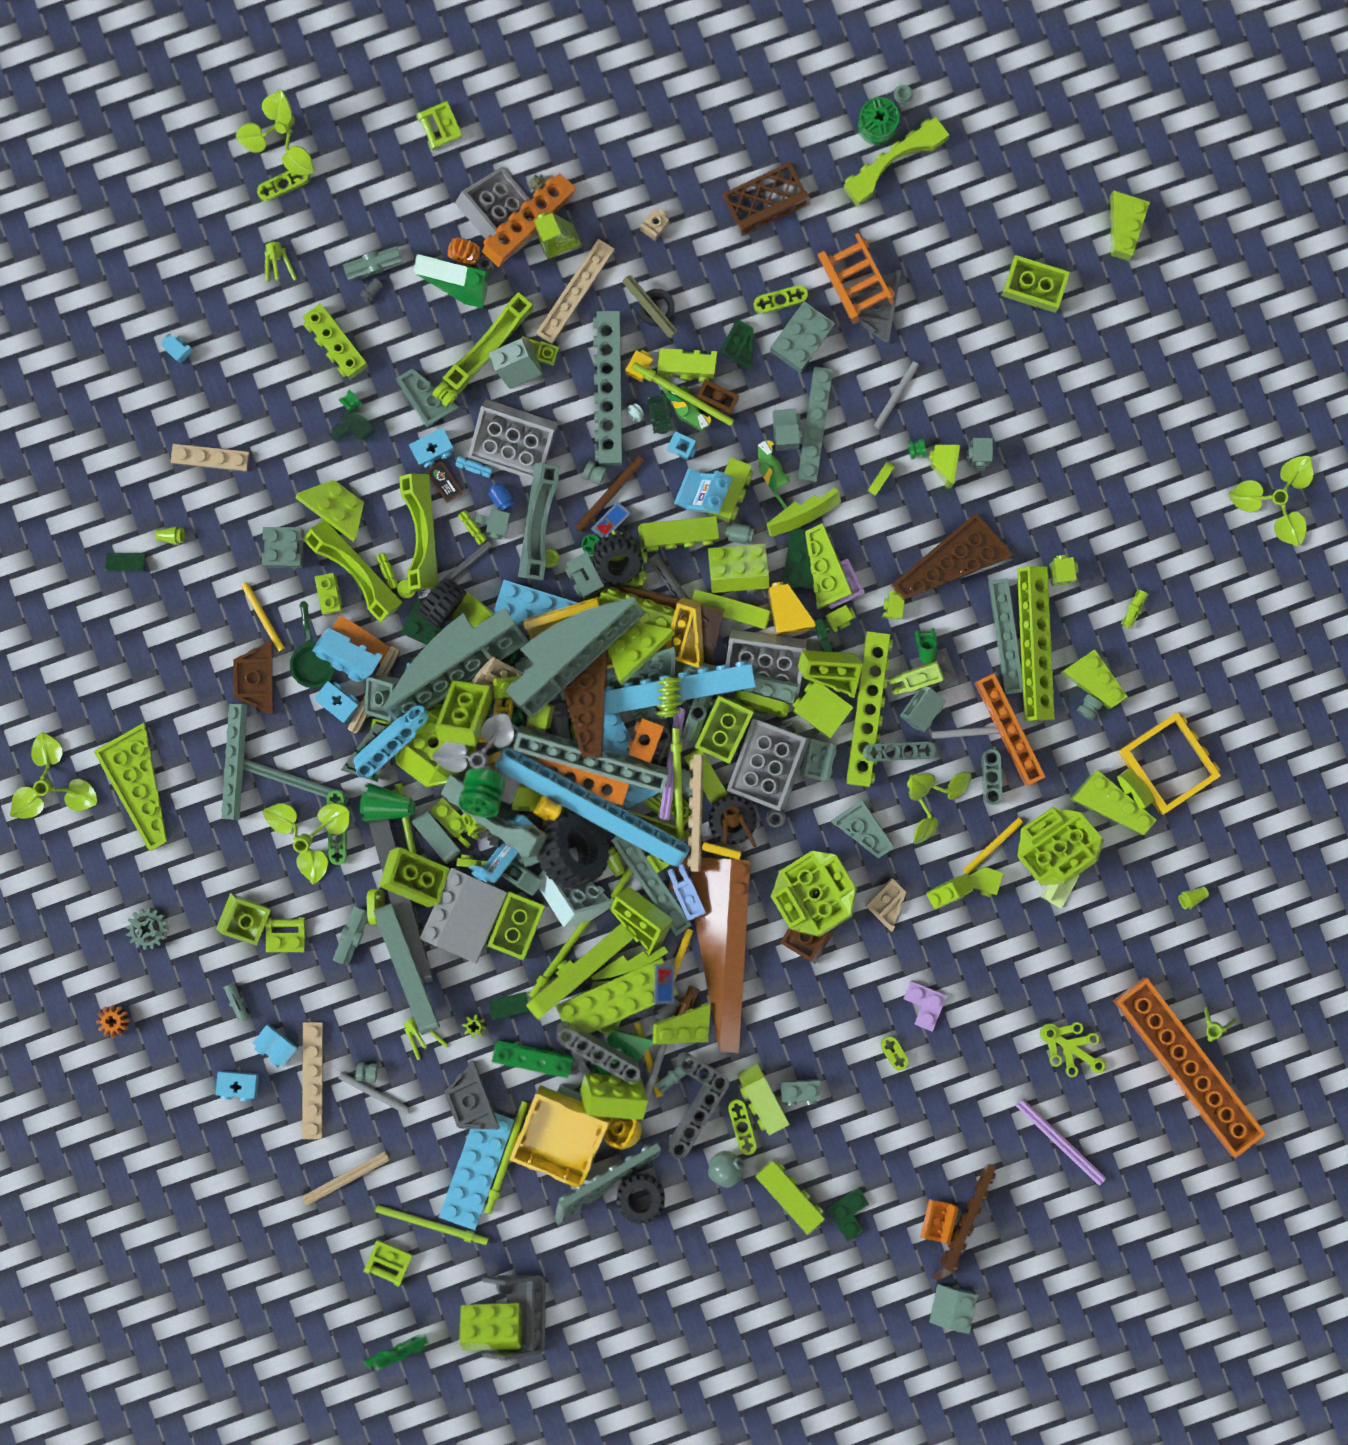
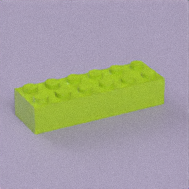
M663 958L556 1004V1009L562 1022H570L582 1030L592 1033L655 1005V964H665ZM674 986V996H675V995H678V992H677V990H676V988H675V986Z

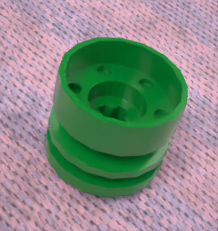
M882 97L870 99L863 105L857 128L864 141L871 145H882L894 137L900 117L896 105L889 99ZM876 116H878L879 118H883L882 121H880L879 119L876 120Z
M474 768L468 770L458 801L459 807L466 813L478 817H493L497 815L501 803L500 797L503 795L505 788V779L498 773L488 769Z

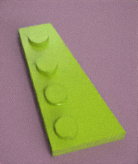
M822 523L805 531L811 561V573L814 580V592L817 600L816 605L817 609H821L852 595L853 592L825 525Z

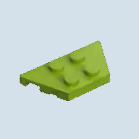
M335 480L297 493V500L355 542L364 505L362 500Z
M635 622L608 648L619 683L623 685L675 635L674 631L670 628Z

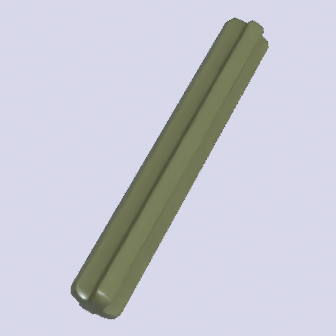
M632 275L626 276L622 281L623 284L669 338L673 337L677 333V329Z

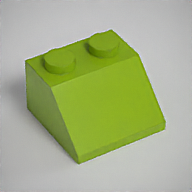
M230 893L216 929L223 935L257 946L271 909L247 898Z

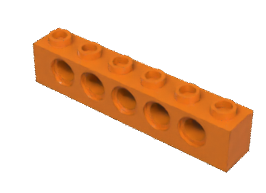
M559 173L555 178L551 176L546 181V186L543 189L539 188L533 194L534 198L530 201L527 199L521 205V210L518 213L514 211L508 218L509 221L506 224L502 223L496 229L497 233L494 236L489 235L483 242L485 246L482 252L498 267L536 232L534 220L537 219V216L543 213L555 214L572 198L576 187L562 174ZM500 240L505 241L507 244L501 243Z
M993 673L975 682L974 684L1024 785L1029 786L1045 778L995 674Z
M521 753L547 768L550 766L556 767L558 774L565 778L568 772L574 773L576 776L574 783L587 789L584 786L585 779L591 778L594 781V787L587 790L616 806H619V804L623 805L630 786L629 783ZM605 784L612 786L613 792L611 795L603 793L602 788Z

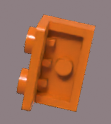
M929 1199L920 1237L949 1245L953 1237L955 1220L958 1217V1206L948 1202Z

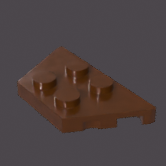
M267 641L265 644L233 659L234 698L270 715H274L272 641Z

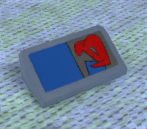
M616 502L591 530L600 538L603 536L607 537L613 530L616 531L631 516V513L620 503Z
M655 964L654 1004H674L675 965Z

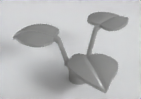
M498 714L483 724L481 736L484 740L490 742L482 751H477L470 756L466 755L467 747L464 744L445 742L432 755L433 759L441 767L451 772H460L466 769L468 759L474 768L482 767L497 773L495 769L486 765L488 762L486 751L492 744L502 748L511 743L514 729L507 714ZM498 771V774L505 779L504 792L500 797L501 801L510 804L517 793V781Z

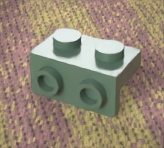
M810 739L804 755L800 776L829 782L833 772L832 765L837 753V745Z

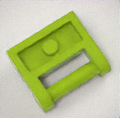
M448 101L417 114L418 121H421L430 141L429 146L432 151L463 137ZM431 116L434 117L442 136L438 140L428 120Z
M299 917L298 919H267L265 924L266 952H305V917ZM273 927H298L299 933H273Z
M377 1239L363 1272L375 1274L393 1282L395 1286L399 1287L413 1254ZM374 1261L399 1271L398 1275L373 1266Z

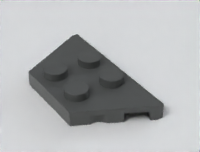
M900 270L891 274L881 275L886 286L890 285L895 294L892 297L894 304L890 305L888 299L885 298L860 311L861 314L858 315L860 321L857 323L887 344L889 343L901 275ZM879 282L859 291L857 304L882 292L883 289Z
M471 1060L464 1072L460 1073L455 1078L454 1083L444 1092L455 1123L461 1129L498 1130L500 1127L474 1060Z

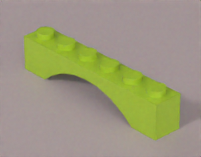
M936 117L932 120L929 118L920 125L921 128L919 130L909 132L905 136L906 139L904 141H897L890 147L891 150L886 154L884 152L875 158L876 161L873 164H866L860 169L861 172L855 176L853 174L845 180L844 191L857 207L873 195L878 178L893 161L912 152L933 151L948 140V132Z
M518 292L505 306L484 336L466 355L453 365L445 374L443 380L460 394L490 360L489 353L499 349L534 310L533 304Z
M411 473L399 477L401 497L411 512L416 532L415 553L407 571L408 590L428 591L438 584L429 474Z
M323 520L310 528L303 540L315 553L335 561L353 576L363 591L367 609L381 623L393 615L402 604L400 599L333 527Z

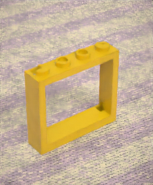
M1178 712L1172 714L1117 751L1127 767L1146 784L1155 799L1152 804L1160 815H1164L1221 776L1218 765L1210 761L1208 758L1209 752L1204 746H1200L1197 741L1199 739L1197 734L1193 730H1189L1186 725L1188 723L1183 714L1179 715ZM1175 721L1211 775L1166 805L1130 751Z

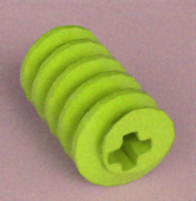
M662 677L664 679L658 681V684L662 685L663 688L658 689V692L663 695L657 697V700L663 702L657 705L662 711L657 712V715L678 717L675 714L680 713L681 709L676 708V706L681 705V702L676 700V698L682 697V694L676 691L682 689V686L677 684L682 681V678Z

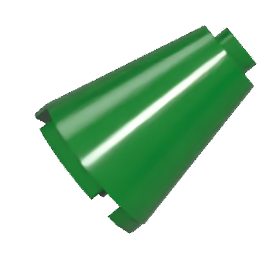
M372 783L365 785L368 789L367 792L362 793L360 814H364V818H361L362 821L407 818L414 814L416 804L412 798Z

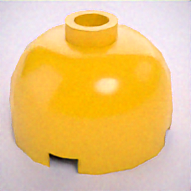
M611 1117L605 1131V1142L619 1149H627L634 1146L642 1134L640 1120Z

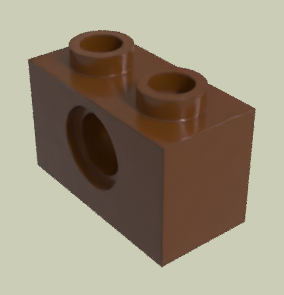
M706 379L697 395L698 399L730 417L740 397Z

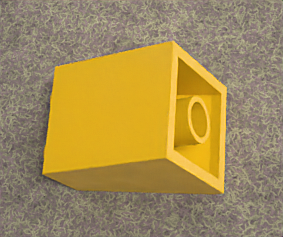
M783 582L773 583L768 589V596L776 636L814 630L815 622L788 584L784 585Z

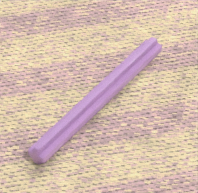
M678 708L681 709V712L675 714L678 717H674L672 728H680L681 743L685 709ZM672 732L666 767L669 768V774L662 794L659 815L661 820L670 819L674 791L673 752H671Z
M1024 1099L1017 1103L1016 1107L1098 1185H1101L1106 1180V1177Z

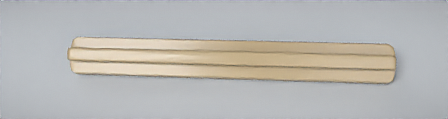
M393 646L389 648L375 676L388 677L400 654L399 649ZM365 696L348 727L349 731L356 734L360 731L368 715L364 713Z
M382 1152L302 1196L303 1203L308 1206L390 1160L388 1154Z

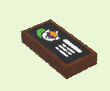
M442 461L426 471L447 504L463 494Z

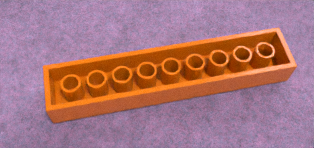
M1143 977L1113 1000L1232 1157H1238L1266 1135L1147 978Z

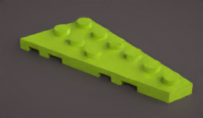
M142 723L93 752L148 850L153 851L168 841L146 725Z

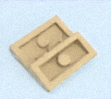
M492 657L479 670L471 683L490 686L492 700L495 701L493 679L522 675V672Z

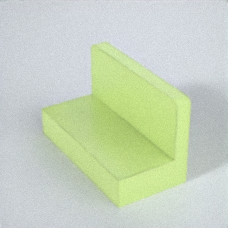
M1079 874L1066 884L1047 885L1041 898L1062 908L1077 882Z

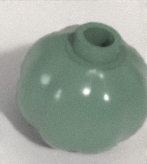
M721 1151L711 1158L708 1174L713 1182L721 1187L729 1188L741 1180L744 1164L742 1159L732 1152Z

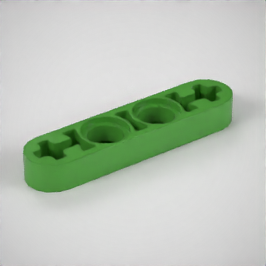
M333 790L327 795V804L335 803V800H332L331 797L336 793L337 797H341L337 804L346 807L345 794L341 790ZM347 829L341 833L342 840L340 842L334 841L332 834L328 832L329 860L335 865H340L347 859ZM333 845H343V847L339 848V854L343 855L339 861L337 857L333 856L337 852V847L333 848Z

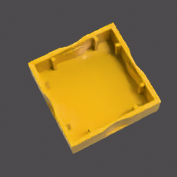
M540 1085L509 1160L532 1170L549 1174L556 1180L577 1188L584 1184L611 1117L587 1116L583 1102Z

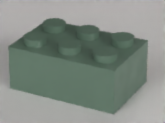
M804 301L772 344L770 352L801 374L833 330L835 323Z

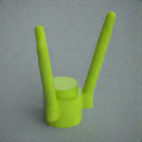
M271 242L266 244V252H264L265 280L269 281L270 260L273 261L275 279L279 280L277 260H280L281 256L293 280H297L286 255L285 248H281V243Z
M1204 1008L1206 1024L1208 1025L1206 1029L1208 1041L1218 1039L1222 1032H1226L1236 1022L1235 1018L1225 1026L1216 1021L1212 1022L1208 1008Z
M413 1016L403 1024L416 1058L420 1060L421 1058L413 1036L416 1035L424 1049L427 1046L419 1034L420 1031ZM429 1032L444 1047H448V1044L436 1032Z

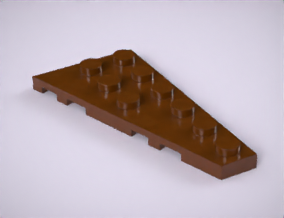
M975 513L897 579L891 587L902 600H905L1012 558L1013 554L980 516Z
M612 584V587L617 588L619 591L634 594L642 599L652 600L657 604L669 606L674 610L681 599L626 584ZM700 603L704 659L712 665L714 663L724 609Z
M987 1164L983 1168L974 1187L976 1194L972 1195L966 1204L968 1211L960 1217L953 1231L951 1242L949 1245L947 1244V1247L950 1249L946 1250L939 1261L942 1266L939 1271H934L933 1279L939 1281L951 1275L952 1272H956L960 1263L957 1261L958 1257L964 1253L967 1246L965 1240L967 1236H971L974 1230L973 1221L981 1213L980 1204L988 1196L989 1191L987 1187L995 1179V1166Z

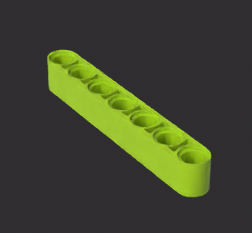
M621 923L527 1003L528 1009L539 1020L629 943L635 935L628 926L625 928Z

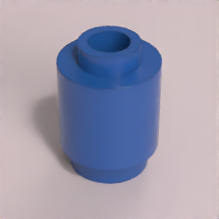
M496 483L489 488V497L501 511L504 512L515 504L514 498L504 483Z

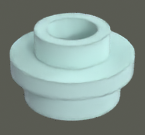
M637 404L629 405L627 407L628 417L632 421L640 422L644 416L643 410Z

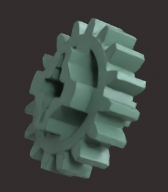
M147 908L145 913L144 909H139L140 914L133 913L134 919L128 918L131 925L126 926V929H130L126 936H132L130 943L137 942L136 948H140L143 945V950H147L148 946L151 949H155V943L160 946L162 945L160 939H167L164 932H169V929H166L164 926L168 922L162 921L165 916H158V910L152 913V909ZM144 916H149L144 922L139 920ZM156 922H158L160 930L157 929ZM149 925L151 932H146L144 926ZM135 928L138 930V936L136 935ZM148 937H155L153 941L145 942Z

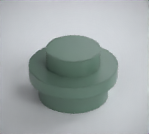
M900 85L895 89L894 99L896 102L907 104L911 101L913 92L909 86Z

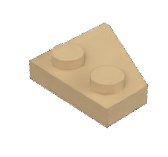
M891 878L865 906L892 932L895 928L894 924L897 915L900 913L901 903L904 901L906 891Z

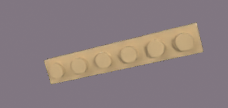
M600 239L597 240L537 330V336L551 345L554 343L615 251L614 248Z
M694 755V759L690 760V770H693V778H690V789H693V797L689 799V808L692 809V817H689V828H692V836L688 838V846L691 847V855H688V867H691V871H701L704 755Z
M303 1022L302 1139H322L323 1022Z

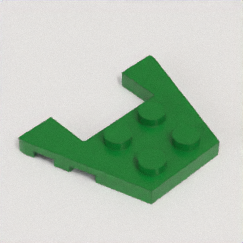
M416 1335L389 1350L379 1352L378 1355L372 1358L364 1359L363 1363L366 1368L375 1366V1369L380 1371L396 1361L405 1360L408 1358L407 1355L413 1352L418 1353L424 1350L425 1345L429 1344L426 1336Z

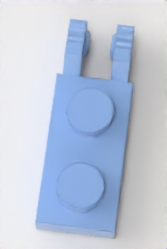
M682 864L679 866V870L684 880L678 882L673 869L668 870V873L687 920H691L705 914L706 911L691 877L688 876L685 866Z

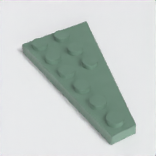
M674 647L655 653L625 683L633 682L634 686L641 684V680L651 678L652 682L660 681L659 677L667 675L675 678ZM614 667L607 669L606 687L622 688ZM562 690L560 692L561 702H566L565 695Z
M658 1144L653 1146L647 1145L641 1150L640 1154L629 1156L625 1159V1163L620 1166L618 1164L612 1166L605 1175L599 1174L588 1185L582 1184L577 1187L576 1192L569 1195L567 1193L559 1199L554 1218L557 1224L563 1223V1217L566 1215H574L579 1212L578 1210L583 1207V1203L588 1205L612 1189L618 1179L625 1180L628 1178L634 1168L639 1170L657 1158L661 1152Z

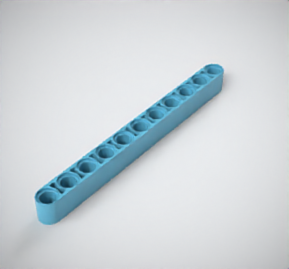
M504 748L495 763L496 768L503 774L547 796L549 799L673 866H680L690 851L689 846L681 840L518 751H514L512 748Z

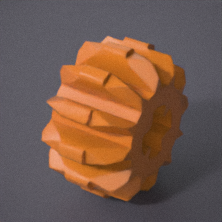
M453 238L448 247V256L458 263L469 266L475 265L480 256V247L465 238Z
M110 1005V1010L108 1007H104V1013H98L102 1020H96V1023L102 1024L98 1030L102 1031L105 1029L104 1036H108L110 1033L111 1038H115L116 1033L119 1036L123 1035L122 1029L128 1030V1026L124 1023L130 1022V1019H124L128 1012L121 1013L122 1006L116 1009L115 1005ZM113 1018L117 1020V1023H110L109 1020Z

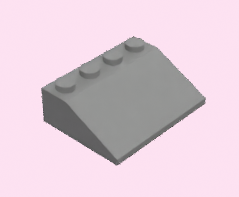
M500 167L464 189L455 204L486 239L489 235L494 236L497 233L496 229L502 223L506 224L509 221L510 215L514 211L518 213L521 210V205L527 199L529 201L530 199L507 171ZM537 231L513 254L518 252L521 248H523L526 244L533 240L537 236ZM500 240L501 243L507 244L505 241Z
M486 399L480 409L467 458L533 479L535 463L546 464L558 423Z
M731 629L726 664H728V668L736 667L735 663L747 661V664H751L753 674L798 684L794 699L796 701L799 697L802 678L798 664L802 650H806L807 640Z
M753 718L726 791L775 810L784 811L810 738Z
M451 868L445 882L440 903L433 907L420 939L477 964L508 893L464 872Z

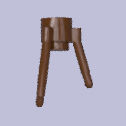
M737 807L726 808L724 810L725 818L722 820L723 845H727L728 825L732 827L733 832H736V826L741 823L753 847H757L744 821V816L739 813V809Z

